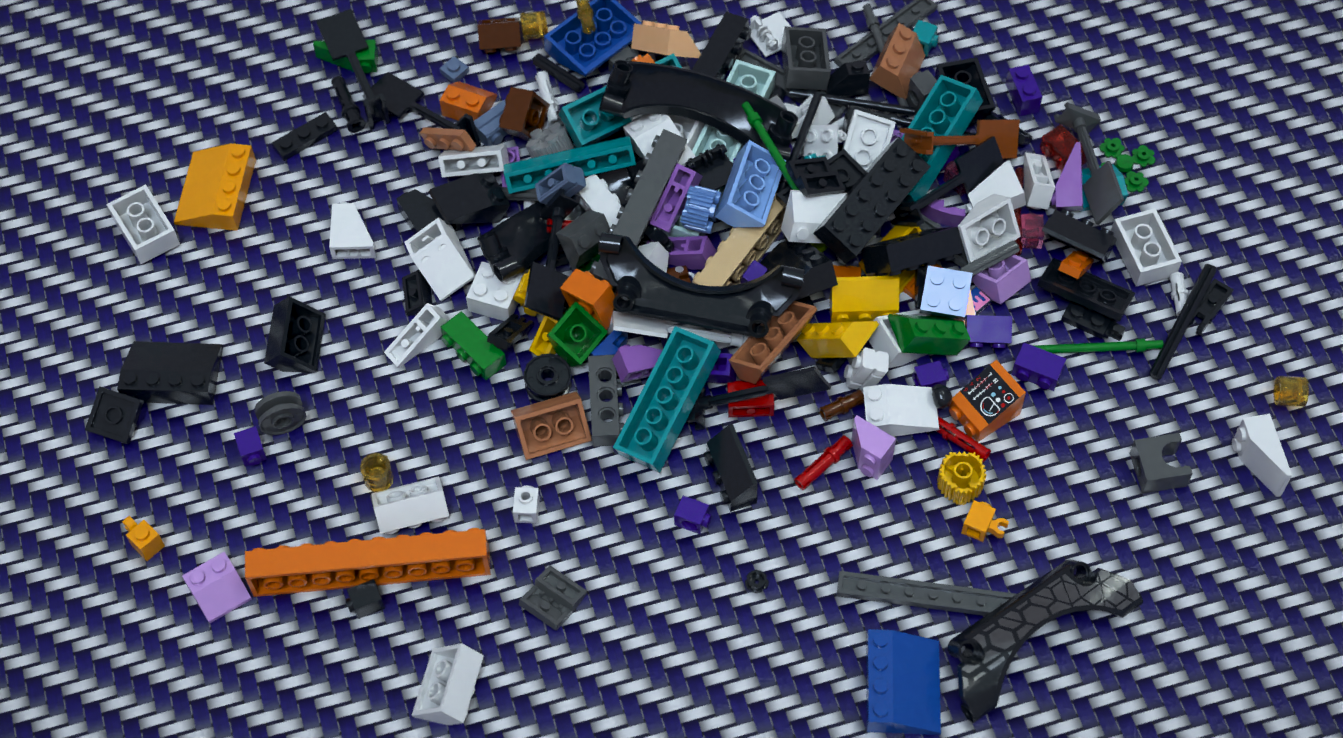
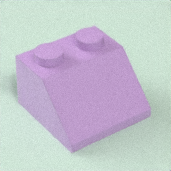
M1014 254L974 275L972 281L990 300L1002 304L1031 282L1028 261Z
M856 415L851 441L858 469L864 475L878 480L893 460L896 438Z
M225 552L182 575L188 589L209 624L252 600Z

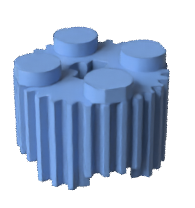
M697 185L695 187L690 186L686 196L685 208L681 214L680 223L685 226L684 228L711 234L714 224L712 221L717 219L715 217L718 209L716 204H719L722 193Z

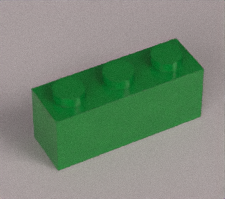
M462 311L441 326V339L444 344L449 348L452 347L461 361H467L476 376L481 375L485 380H488L506 366L505 353L495 347L494 344L487 342L488 337Z

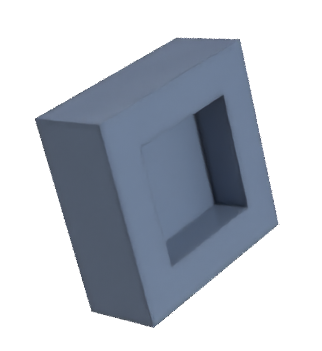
M455 56L439 68L440 74L452 83L460 81L469 73V67Z

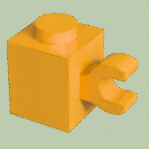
M974 500L964 521L961 534L981 542L984 541L987 532L992 533L998 538H1003L1005 532L999 530L998 526L1007 528L1009 521L1004 518L993 520L996 509L986 502Z
M128 516L122 521L128 531L126 537L131 546L146 561L165 547L160 535L145 520L137 524Z

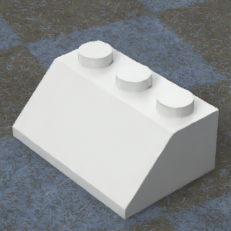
M790 190L781 230L788 241L823 243L813 233L847 193L806 197L800 190Z
M439 476L371 493L380 534H393L405 527L417 528L424 522H440L449 516Z
M462 643L432 649L412 716L444 725L464 723L468 714L471 697L475 691L474 686L481 671L484 655Z

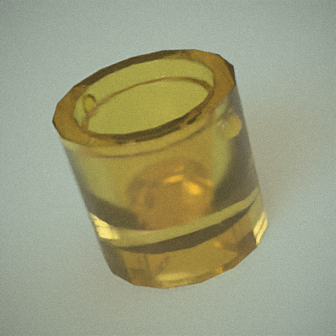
M545 11L522 12L520 14L523 39L528 41L544 38V35L548 33Z
M1277 376L1274 383L1275 405L1306 406L1309 394L1307 378Z
M373 453L367 455L362 460L360 470L365 486L373 492L387 490L392 485L394 478L388 456Z

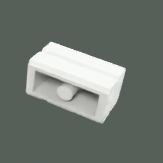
M865 347L859 355L853 358L852 364L845 367L844 378H846L847 387L856 390L859 388L863 391V387L877 385L888 372V353L876 352L874 349Z

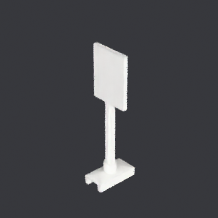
M619 311L612 312L613 330L667 338L668 333H672L674 327L677 326L711 341L738 346V349L750 337L736 333L667 325L666 320L621 313Z

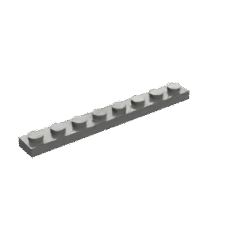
M839 571L836 596L986 616L1016 594Z

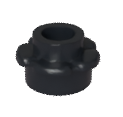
M753 570L747 575L745 586L754 593H760L768 587L769 582L764 572Z

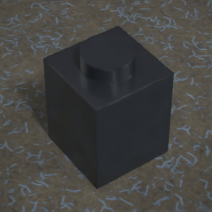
M374 579L347 589L350 597L345 599L350 613L355 611L358 619L385 609Z

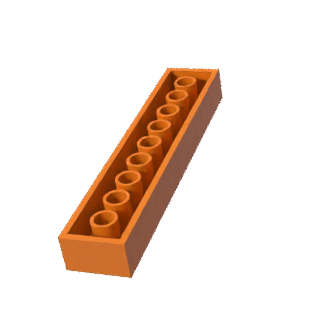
M470 528L467 531L459 532L447 530L437 534L424 532L416 536L402 534L394 538L374 537L372 540L362 541L360 539H351L348 542L340 543L328 541L318 545L305 543L297 547L278 546L275 549L255 548L252 551H245V579L253 597L352 588L373 579L376 585L491 575L486 531L479 528Z

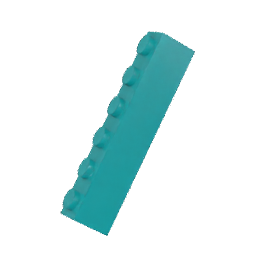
M627 136L505 164L503 167L508 192L511 194L535 188L537 182L564 163L582 168L585 177L636 165L631 138Z

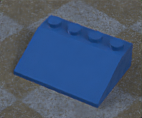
M592 0L544 35V51L557 63L586 77L632 43L634 24L642 23L616 0Z
M868 629L866 638L867 732L941 735L939 641L894 630Z

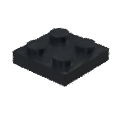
M99 386L85 430L130 444L144 401Z

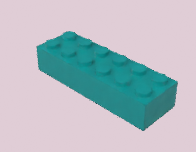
M674 53L655 62L656 64L682 68ZM606 86L562 107L559 112V116L576 148L595 144L623 130L625 125L632 122L630 117L622 118L599 111Z
M940 75L908 128L934 132V136L963 135L981 106L983 99L977 88ZM933 145V154L917 153L930 168L904 198V202L916 201L926 195L956 145Z
M677 326L674 327L613 446L621 456L659 473L661 472L721 353L715 342Z

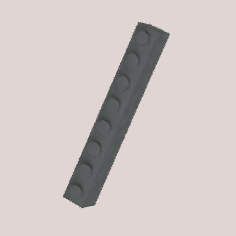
M663 129L660 136H655L651 146L654 149L652 153H647L643 161L645 168L643 171H638L634 180L637 184L634 189H629L625 198L628 202L625 207L621 206L616 217L619 221L617 225L612 224L609 233L627 236L638 247L670 177L685 150L686 138ZM601 260L599 262L594 261L590 273L599 280L604 279L610 283ZM612 285V290L616 293L617 286Z

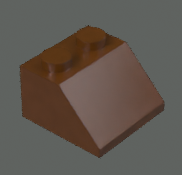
M519 17L478 20L480 50L484 49L485 53L496 52L497 48H505V51L517 50V47L521 46Z
M511 87L505 99L504 112L499 119V128L507 134L529 141L532 131L538 128L543 130L550 104L534 91Z

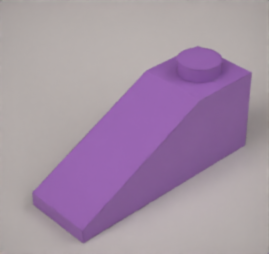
M1081 142L1075 143L1055 185V192L1051 201L1052 206L1056 205V210L1059 212L1062 209L1067 211L1083 210Z
M677 163L649 223L670 233L685 208L686 196L690 186H698L703 176Z
M708 236L668 237L675 246L673 251L669 252L668 264L686 265L687 269L691 270L704 269L707 259L710 256H714L717 252Z
M629 344L618 348L612 361L621 383L649 377L662 350L643 345L630 346Z

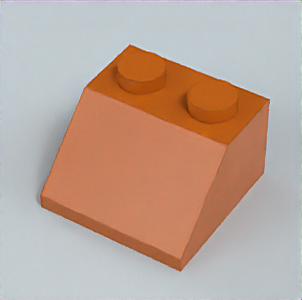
M462 82L448 84L439 100L442 116L459 121L465 114L472 116L474 121L491 109L497 94Z
M576 268L560 287L569 307L576 301L606 330L609 328L615 297L612 285L604 279L599 280L588 271L583 272Z

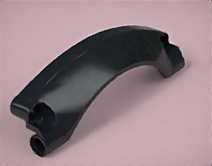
M624 60L615 61L599 107V111L622 118L643 114H668L693 119L728 134L743 145L751 140L768 150L755 128H752L747 121V115L742 108V104L749 102L753 110L760 115L764 128L783 159L786 160V164L791 155L789 145L792 140V133L798 122V117L793 112L758 94L722 79L679 67Z
M643 157L635 158L636 165L596 174L600 180H605L611 194L615 193L618 196L620 205L623 207L628 202L625 198L629 189H634L637 184L634 180L638 171H643L645 168ZM538 201L477 238L485 259L488 260L492 272L499 281L503 282L527 270L533 261L548 251L551 233L547 232V227H552V225H548L547 220L540 218V211L546 204ZM579 203L565 220L574 221L586 211Z

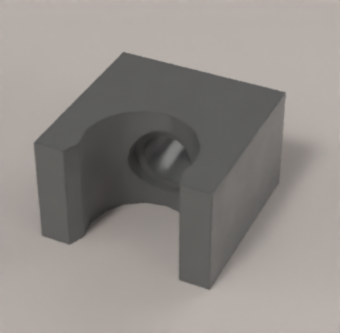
M1180 433L1134 440L1129 454L1142 494L1187 487L1193 474L1191 466L1173 467L1163 459V456L1174 455L1177 452L1182 440Z

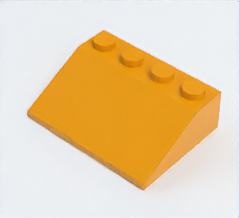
M230 143L193 152L175 215L174 225L238 231L256 162L251 145Z

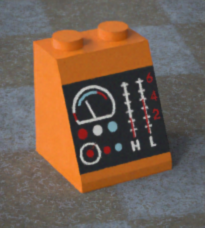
M995 360L952 397L949 412L954 420H958L963 425L966 434L979 442L1020 415L1026 392L1005 368Z

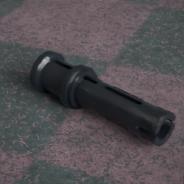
M341 76L333 78L331 84L342 106L341 115L347 121L348 131L352 133L361 131L366 123L360 116L359 107L353 103L344 78Z

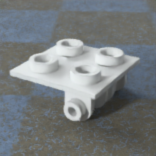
M780 12L764 19L756 15L750 18V37L765 57L781 50L784 27H791Z
M811 125L804 142V156L816 153L817 157L826 155L827 160L838 153V143L846 140V133L843 130H839V125Z

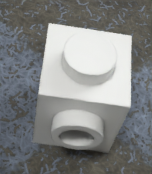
M528 485L515 487L513 504L514 523H538L540 503L538 488Z

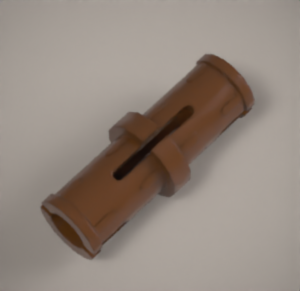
M856 390L847 396H839L836 398V401L819 408L820 416L824 421H827L841 413L846 414L850 409L864 403V394L861 390Z

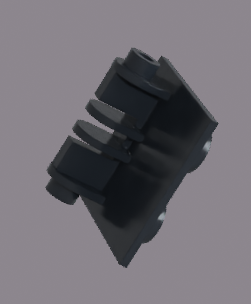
M717 144L715 148L705 150V153L701 152L699 156L693 159L689 158L688 162L685 163V167L703 176L698 186L717 190L727 184L733 164L725 154L727 149L724 144Z

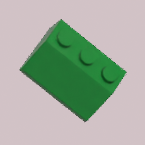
M888 315L902 353L957 356L971 340L963 321L935 316Z

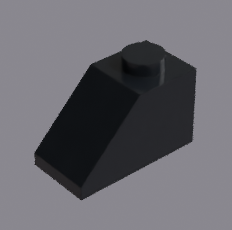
M866 61L844 63L830 75L825 93L836 96L868 94L870 71Z

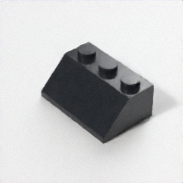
M977 57L937 65L936 80H938L940 75H944L978 89L983 102L968 127L973 126L977 123V120H981L995 110V104Z
M1062 209L1061 212L1055 210L1042 229L1044 235L1106 263L1117 241L1116 237L1113 236L1114 232L1104 227L1101 230L1093 227V222L1084 218L1079 221L1073 218V213Z
M290 296L275 304L264 363L282 372H317L326 314Z
M730 424L706 443L704 458L708 466L711 465L713 468L712 478L715 485H720L722 503L724 505L727 504L730 512L757 503L758 482L734 425Z

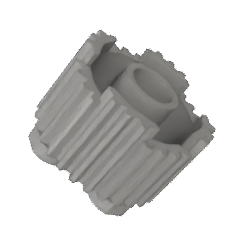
M558 122L552 124L547 129H543V131L540 128L530 133L531 138L526 144V149L531 158L574 149L565 129Z

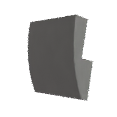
M549 565L535 579L534 586L520 598L519 605L557 631L584 599L587 590Z

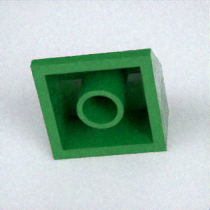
M575 301L550 330L547 337L555 352L567 361L571 367L581 365L608 331Z

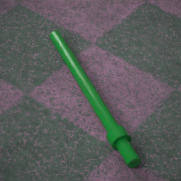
M744 102L742 108L747 115V121L750 126L757 131L791 189L799 190L787 171L785 160L764 128L760 115L753 110L749 102Z
M1144 338L1126 342L1032 346L1053 354L1125 350L1145 352L1149 349H1162L1164 343L1163 340L1145 341Z

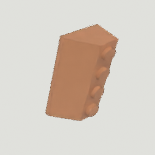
M794 301L780 316L772 315L767 335L762 338L750 336L729 359L739 379L756 384L811 321L817 311L816 306Z

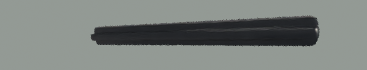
M1210 264L1204 265L1150 370L1152 378L1157 380L1162 378L1216 273L1215 266Z

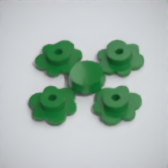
M1106 138L1104 143L1100 144V151L1104 153L1105 157L1110 158L1112 156L1116 159L1114 165L1120 172H1128L1124 180L1129 192H1135L1136 190L1142 192L1144 187L1148 186L1149 181L1144 177L1143 173L1138 172L1136 174L1131 170L1134 164H1139L1141 167H1146L1147 164H1154V151L1148 150V147L1145 145H1141L1138 149L1132 150L1133 156L1131 157L1127 154H1122L1125 147L1121 145L1119 138H1113L1112 140Z

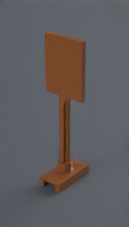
M977 120L976 135L934 136V132L911 128H900L899 132L905 133L904 142L916 153L933 154V145L975 144L977 146L991 136H995L1002 157L1017 158L1020 120Z

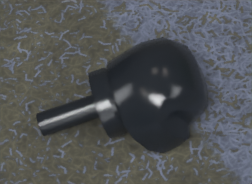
M942 384L932 386V396L936 408L949 407L952 403L950 389Z

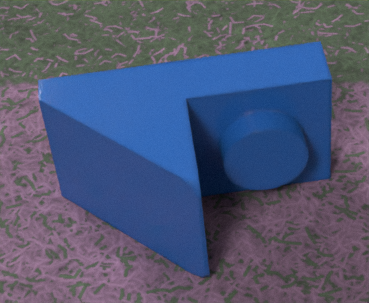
M613 330L591 352V356L615 355L618 348L627 344L628 332Z

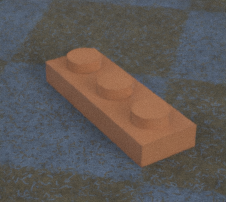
M424 127L419 133L424 139L425 145L431 149L472 151L476 147V144L466 130Z

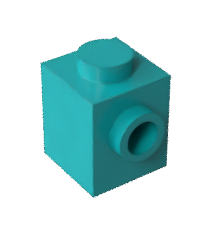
M918 20L913 31L917 33L925 57H927L931 48L936 47L938 43V26Z

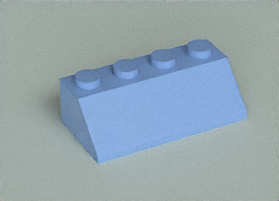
M749 140L737 153L715 215L716 218L732 227H764L782 176V172L768 150Z

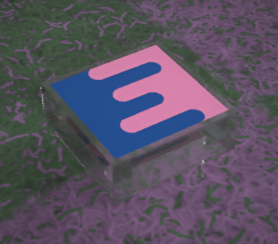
M977 286L971 289L975 314L978 315L991 304L992 299Z

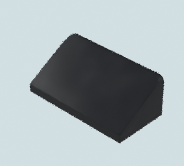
M420 270L402 278L407 316L417 315L426 303L433 305L431 287Z

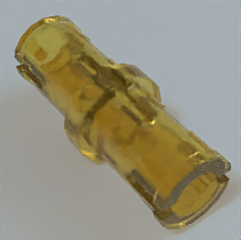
M575 0L578 7L577 16L581 20L582 31L585 34H591L592 31L596 30L593 21L594 12L590 7L589 0Z

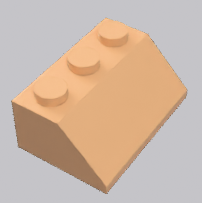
M644 20L642 24H634L631 49L663 55L674 53L675 56L699 59L701 53L689 33L679 30V26Z

